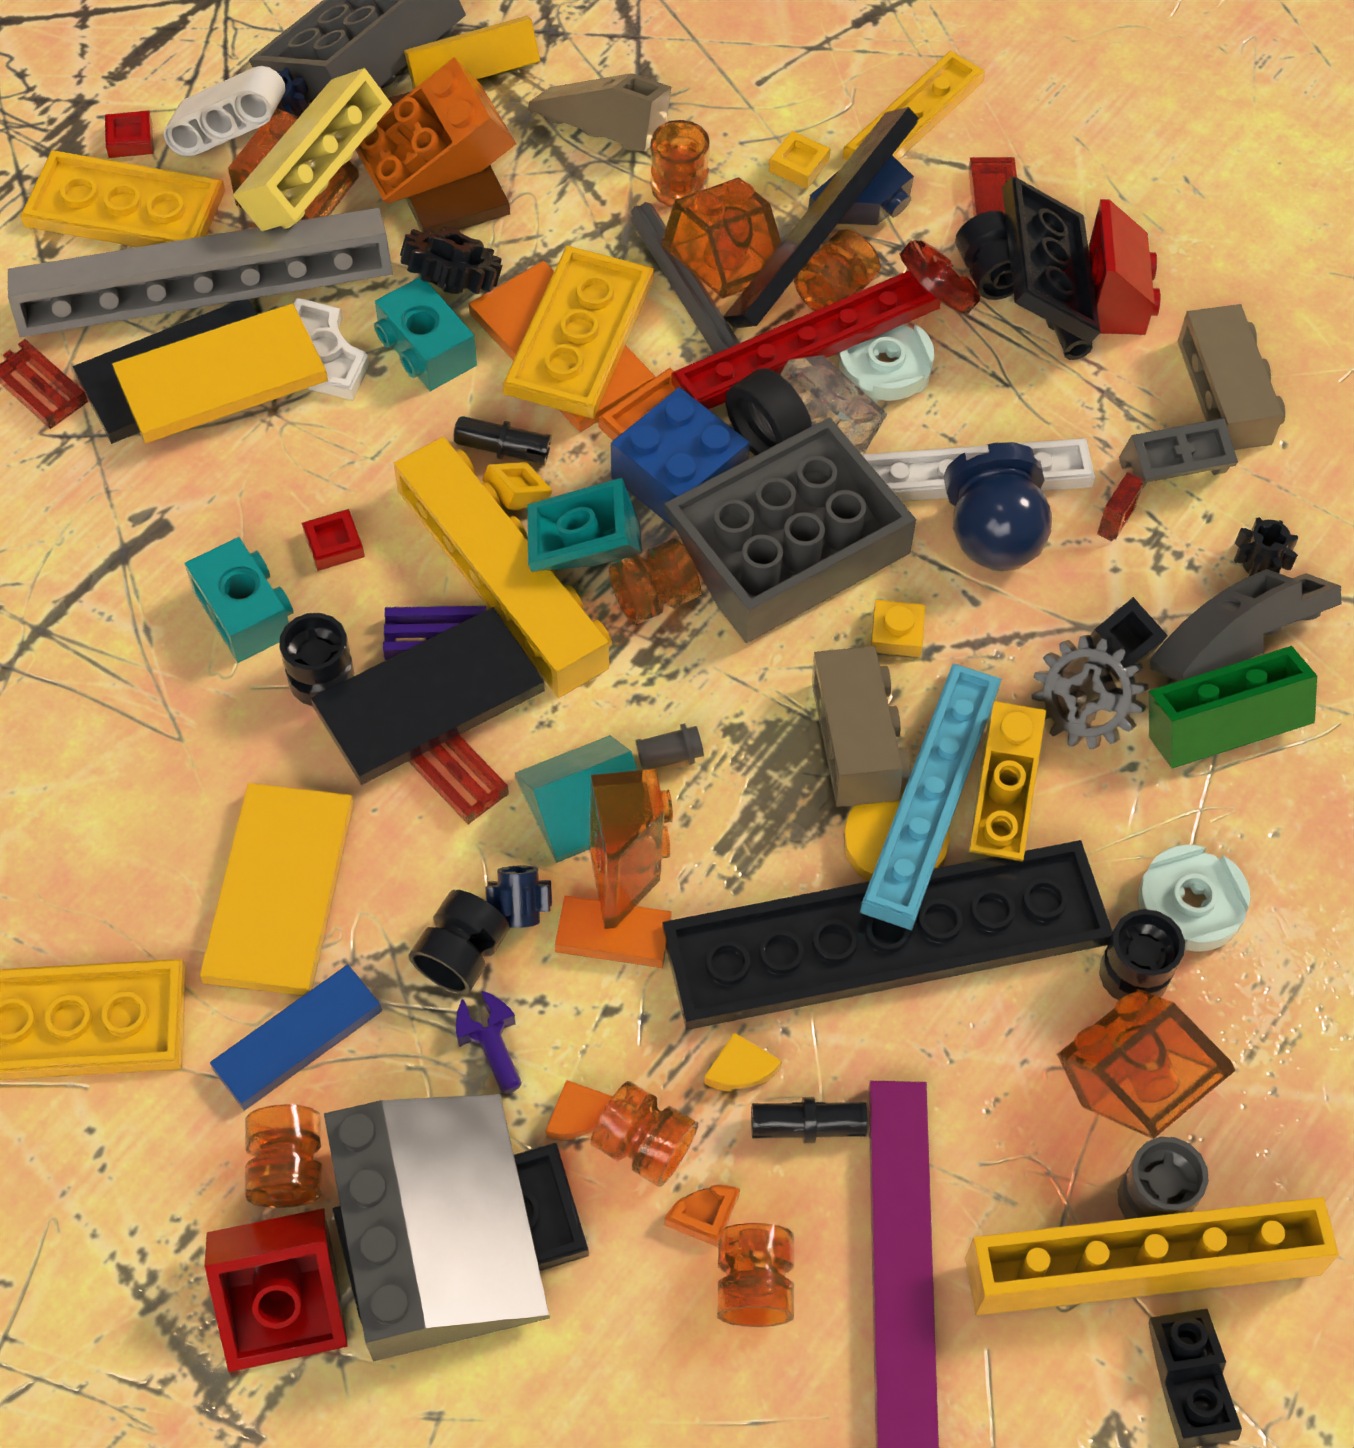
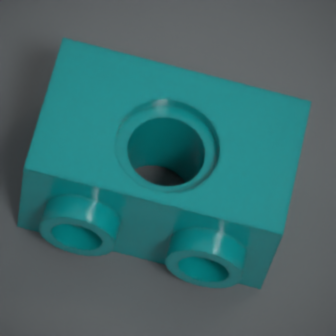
M421 276L375 300L378 321L374 323V329L379 340L386 348L393 347L408 375L413 379L418 377L429 391L477 366L474 334L428 281L421 280Z
M237 537L184 563L193 592L237 663L279 643L280 635L284 627L289 623L287 616L294 612L284 590L280 586L272 589L267 581L270 578V573L265 561L257 550L249 553L240 537ZM242 596H248V597L243 598V599H238L239 597H242Z

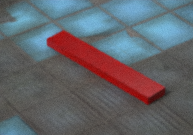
M915 267L671 373L672 385L675 389L680 387L709 410L725 403L726 393L731 386L757 369L768 368L782 377L940 309L941 296Z

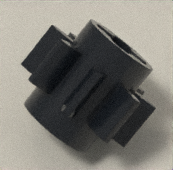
M1258 517L1254 522L1252 530L1247 528L1240 529L1235 541L1239 548L1234 562L1242 563L1249 576L1265 569L1277 573L1280 572L1281 568L1291 570L1298 556L1293 551L1298 536L1290 535V531L1281 520H1262Z

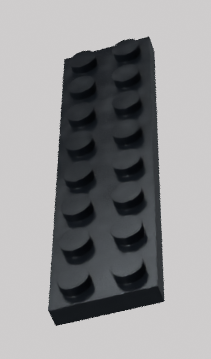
M1081 840L1025 851L1023 862L991 857L935 868L912 930L860 913L862 901L870 881L662 922L666 949L686 1030L1106 946L1113 933Z

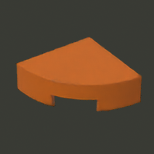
M566 1080L546 1128V1138L560 1141L574 1140L575 1137L588 1134L600 1126H605L617 1112L619 1098Z
M713 1185L710 1188L691 1193L685 1198L682 1197L667 1213L664 1225L718 1247L739 1198L740 1189L728 1185Z

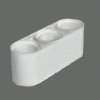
M258 66L185 98L180 102L164 130V139L174 152L189 157L257 129L270 121L285 93V83L275 70L265 66Z

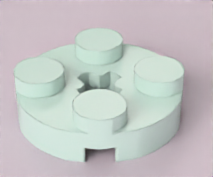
M914 324V330L909 326L901 325L839 352V369L842 377L850 387L856 390L857 397L867 403H876L880 400H900L923 392L927 388L934 361L933 343L928 334L916 324ZM880 353H886L889 358L897 357L894 362L887 363L878 360Z
M1179 845L1157 855L1139 884L1138 905L1140 910L1159 911L1172 918L1182 931L1185 939V951L1201 952L1225 945L1238 933L1245 921L1246 912L1249 908L1250 890L1245 876L1233 861L1224 855L1219 859L1212 854L1204 853L1206 847L1198 845ZM1185 888H1191L1195 895H1205L1207 899L1202 902L1201 908L1192 907L1182 900L1185 895Z

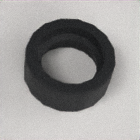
M768 368L755 370L731 386L726 393L725 406L729 420L734 430L750 442L749 451L755 456L812 426L806 406L793 386L780 374Z

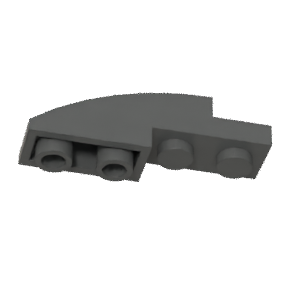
M1268 569L1244 578L1217 594L1184 620L1151 657L1150 669L1171 678L1173 682H1177L1264 653L1263 635L1276 634L1282 630L1283 626L1299 620L1315 619L1320 616L1321 612L1341 605V586L1307 573L1290 578Z

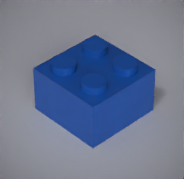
M678 387L611 442V478L613 480L622 478L628 492L674 528L664 509V503L748 460L750 442Z

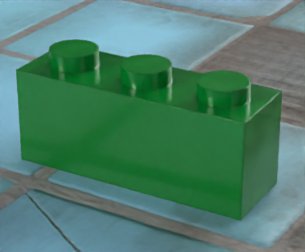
M1293 646L1148 691L1149 738L1172 769L1315 723L1317 675Z

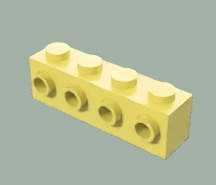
M363 68L331 79L235 191L233 197L261 231L279 226L287 229L296 224L304 216L305 209L316 196L328 187L329 180L340 167L352 158L353 151L364 138L376 129L377 122L392 106L368 71Z

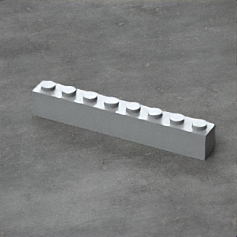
M378 207L300 220L287 229L279 226L261 231L257 227L9 268L8 299L19 337H26L393 275L387 235L380 208Z

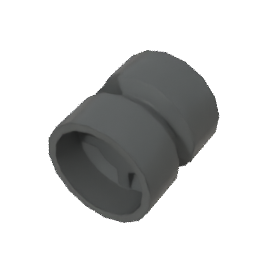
M1158 1137L1147 1141L1136 1152L1117 1190L1118 1205L1124 1218L1133 1219L1193 1212L1204 1196L1209 1182L1208 1167L1202 1155L1190 1143L1176 1137Z

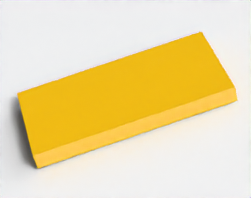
M51 150L20 217L23 226L27 228L142 247L207 236L224 195L225 188L221 179Z
M566 245L503 382V395L594 419L653 283L654 268Z
M294 303L112 363L115 375L145 444L328 381L326 369Z
M247 783L200 972L203 984L304 996L313 989L354 805L352 795Z
M183 959L0 969V1080L182 1069L186 966Z

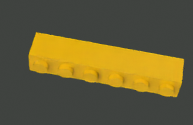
M442 436L393 463L399 494L489 609L494 607L532 665L558 699L609 669V647L612 645V641L608 631L599 620L591 621L583 611V604L576 590L570 584L563 586L555 576V570L531 572L528 565V536L525 528L516 516L508 517L503 511L500 499L494 488L488 482L482 484L475 476L473 465L463 450L459 449L456 451L448 440Z
M1324 1197L976 1236L973 1237L965 1262L975 1316L1321 1276L1339 1256V1251Z

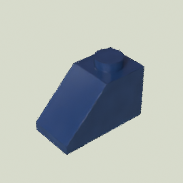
M892 155L838 224L878 225L889 215L892 218L898 216L911 201L910 193L914 176ZM836 174L810 194L808 209Z

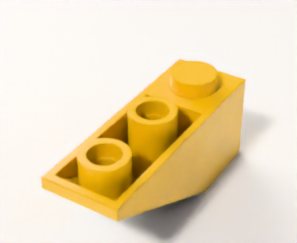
M998 701L993 702L983 745L969 852L1023 862L1046 710Z

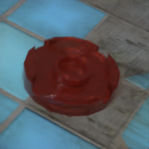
M911 240L899 253L902 262L909 272L928 291L952 309L968 315L981 300L979 291L972 281L963 274L959 277L952 269L954 265L950 263L951 260L925 241Z

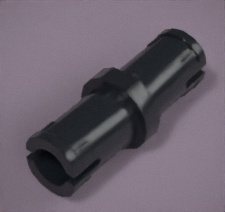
M803 1097L802 1102L752 1103L751 1106L752 1139L803 1138V1143H815L816 1137H866L868 1130L866 1102L825 1103L815 1102L814 1097Z

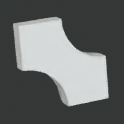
M296 298L294 305L326 369L328 381L308 389L353 400L370 365L368 354L351 346L342 337L339 331L342 321L340 308Z

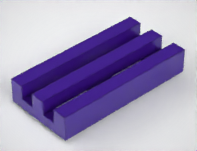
M486 606L385 607L384 659L388 660L424 642L396 641V638H426L428 640L486 611Z

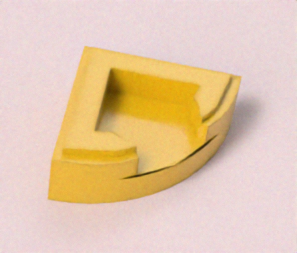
M734 1032L704 1076V1084L721 1091L743 1089L757 1084L760 1086L767 1083L781 1069L782 1061Z

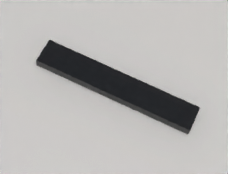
M909 107L886 112L726 312L724 318L733 328L752 327L760 323L918 123L919 118Z

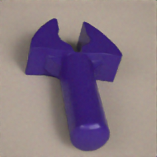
M482 991L484 1005L490 1014L487 1021L488 1027L484 1028L480 1022L471 1019L468 1007L464 999H462L456 1017V1035L459 1047L471 1041L480 1044L501 1092L506 1094L515 1092L520 1088L522 1082L501 1036L504 1028L516 1024L515 1014L503 1001L488 992Z

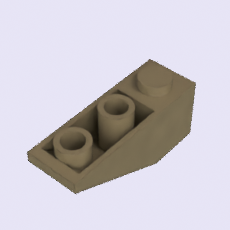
M630 73L549 87L529 101L528 110L543 115L549 122L566 123L582 129L588 136L605 137L621 143L625 149L645 152L665 136L672 87Z

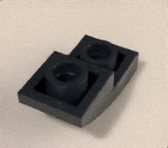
M1208 1309L1150 1317L1148 1324L1156 1365L1179 1448H1193L1239 1440L1242 1427L1223 1376L1226 1360Z

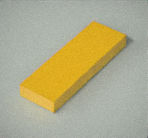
M529 16L404 50L413 90L454 57L476 80L540 62L533 23Z

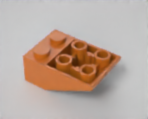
M454 57L387 110L377 122L376 129L364 138L355 150L383 201L386 204H390L479 173L515 146L516 142L482 85Z

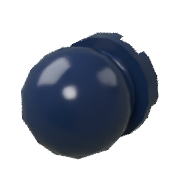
M1014 442L988 444L989 453L977 455L969 460H966L965 453L959 455L947 466L943 477L949 503L955 506L953 530L961 549L970 560L993 571H1008L1019 569L1041 555L1051 534L1052 513L1044 492L1041 490L1045 481L1041 461L1034 457L1033 449Z

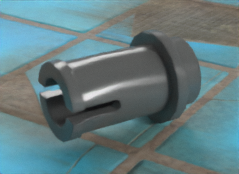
M685 723L680 724V730L643 740H635L643 772L686 760L692 765L695 764V758L704 756L697 726L687 728Z

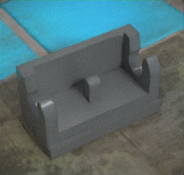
M1224 418L1131 435L1119 456L1122 469L1133 468V480H1130L1129 484L1131 490L1142 489L1147 482L1211 471L1213 475L1223 474L1230 467L1236 466L1238 463Z

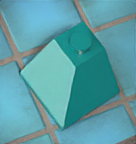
M622 478L527 504L528 565L531 572L597 566L608 562H620L630 556L642 553L640 522Z

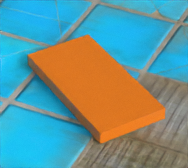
M544 260L469 303L470 315L512 360H514L554 273V270ZM625 345L594 419L562 410L559 411L579 432H582L597 423L599 416L655 379L656 376Z

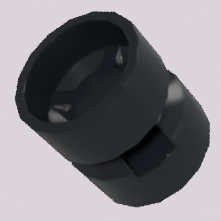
M1002 211L980 213L961 226L956 234L955 244L966 267L970 269V275L982 297L988 300L1010 297L1014 293L1005 213Z
M306 613L294 618L284 627L280 635L279 649L289 687L293 695L303 704L313 706L311 697L354 677L355 672L347 634L342 624L333 616L323 613Z
M451 890L433 916L436 927H427L408 955L413 966L435 984L457 994H468L486 967L483 956H492L496 952L510 928L506 918L484 899L463 890Z
M1141 909L1132 911L1122 917L1116 925L1100 961L1099 975L1103 987L1118 1001L1133 1006L1152 1004L1161 998L1184 956L1185 939L1180 927L1172 918L1154 910Z

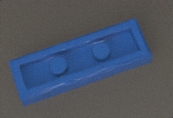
M347 964L209 1063L212 1070L245 1111L382 1012L381 1004Z

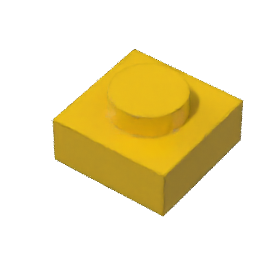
M791 131L769 159V172L808 189L829 162L831 148Z
M527 462L488 464L482 479L484 483L488 482L494 488L501 504L507 509L522 510L527 508V504L550 498L553 491Z
M875 599L871 646H875L877 653L920 658L923 647L926 605Z

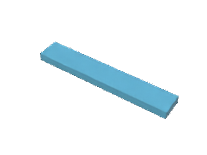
M954 663L952 664L863 898L860 913L909 930L913 929L988 721L993 702L997 696L1001 678Z

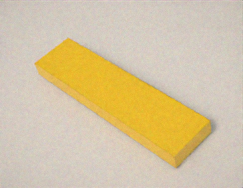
M950 50L844 146L843 158L848 160L886 112L909 107L919 119L915 127L892 154L899 160L983 83L985 71Z

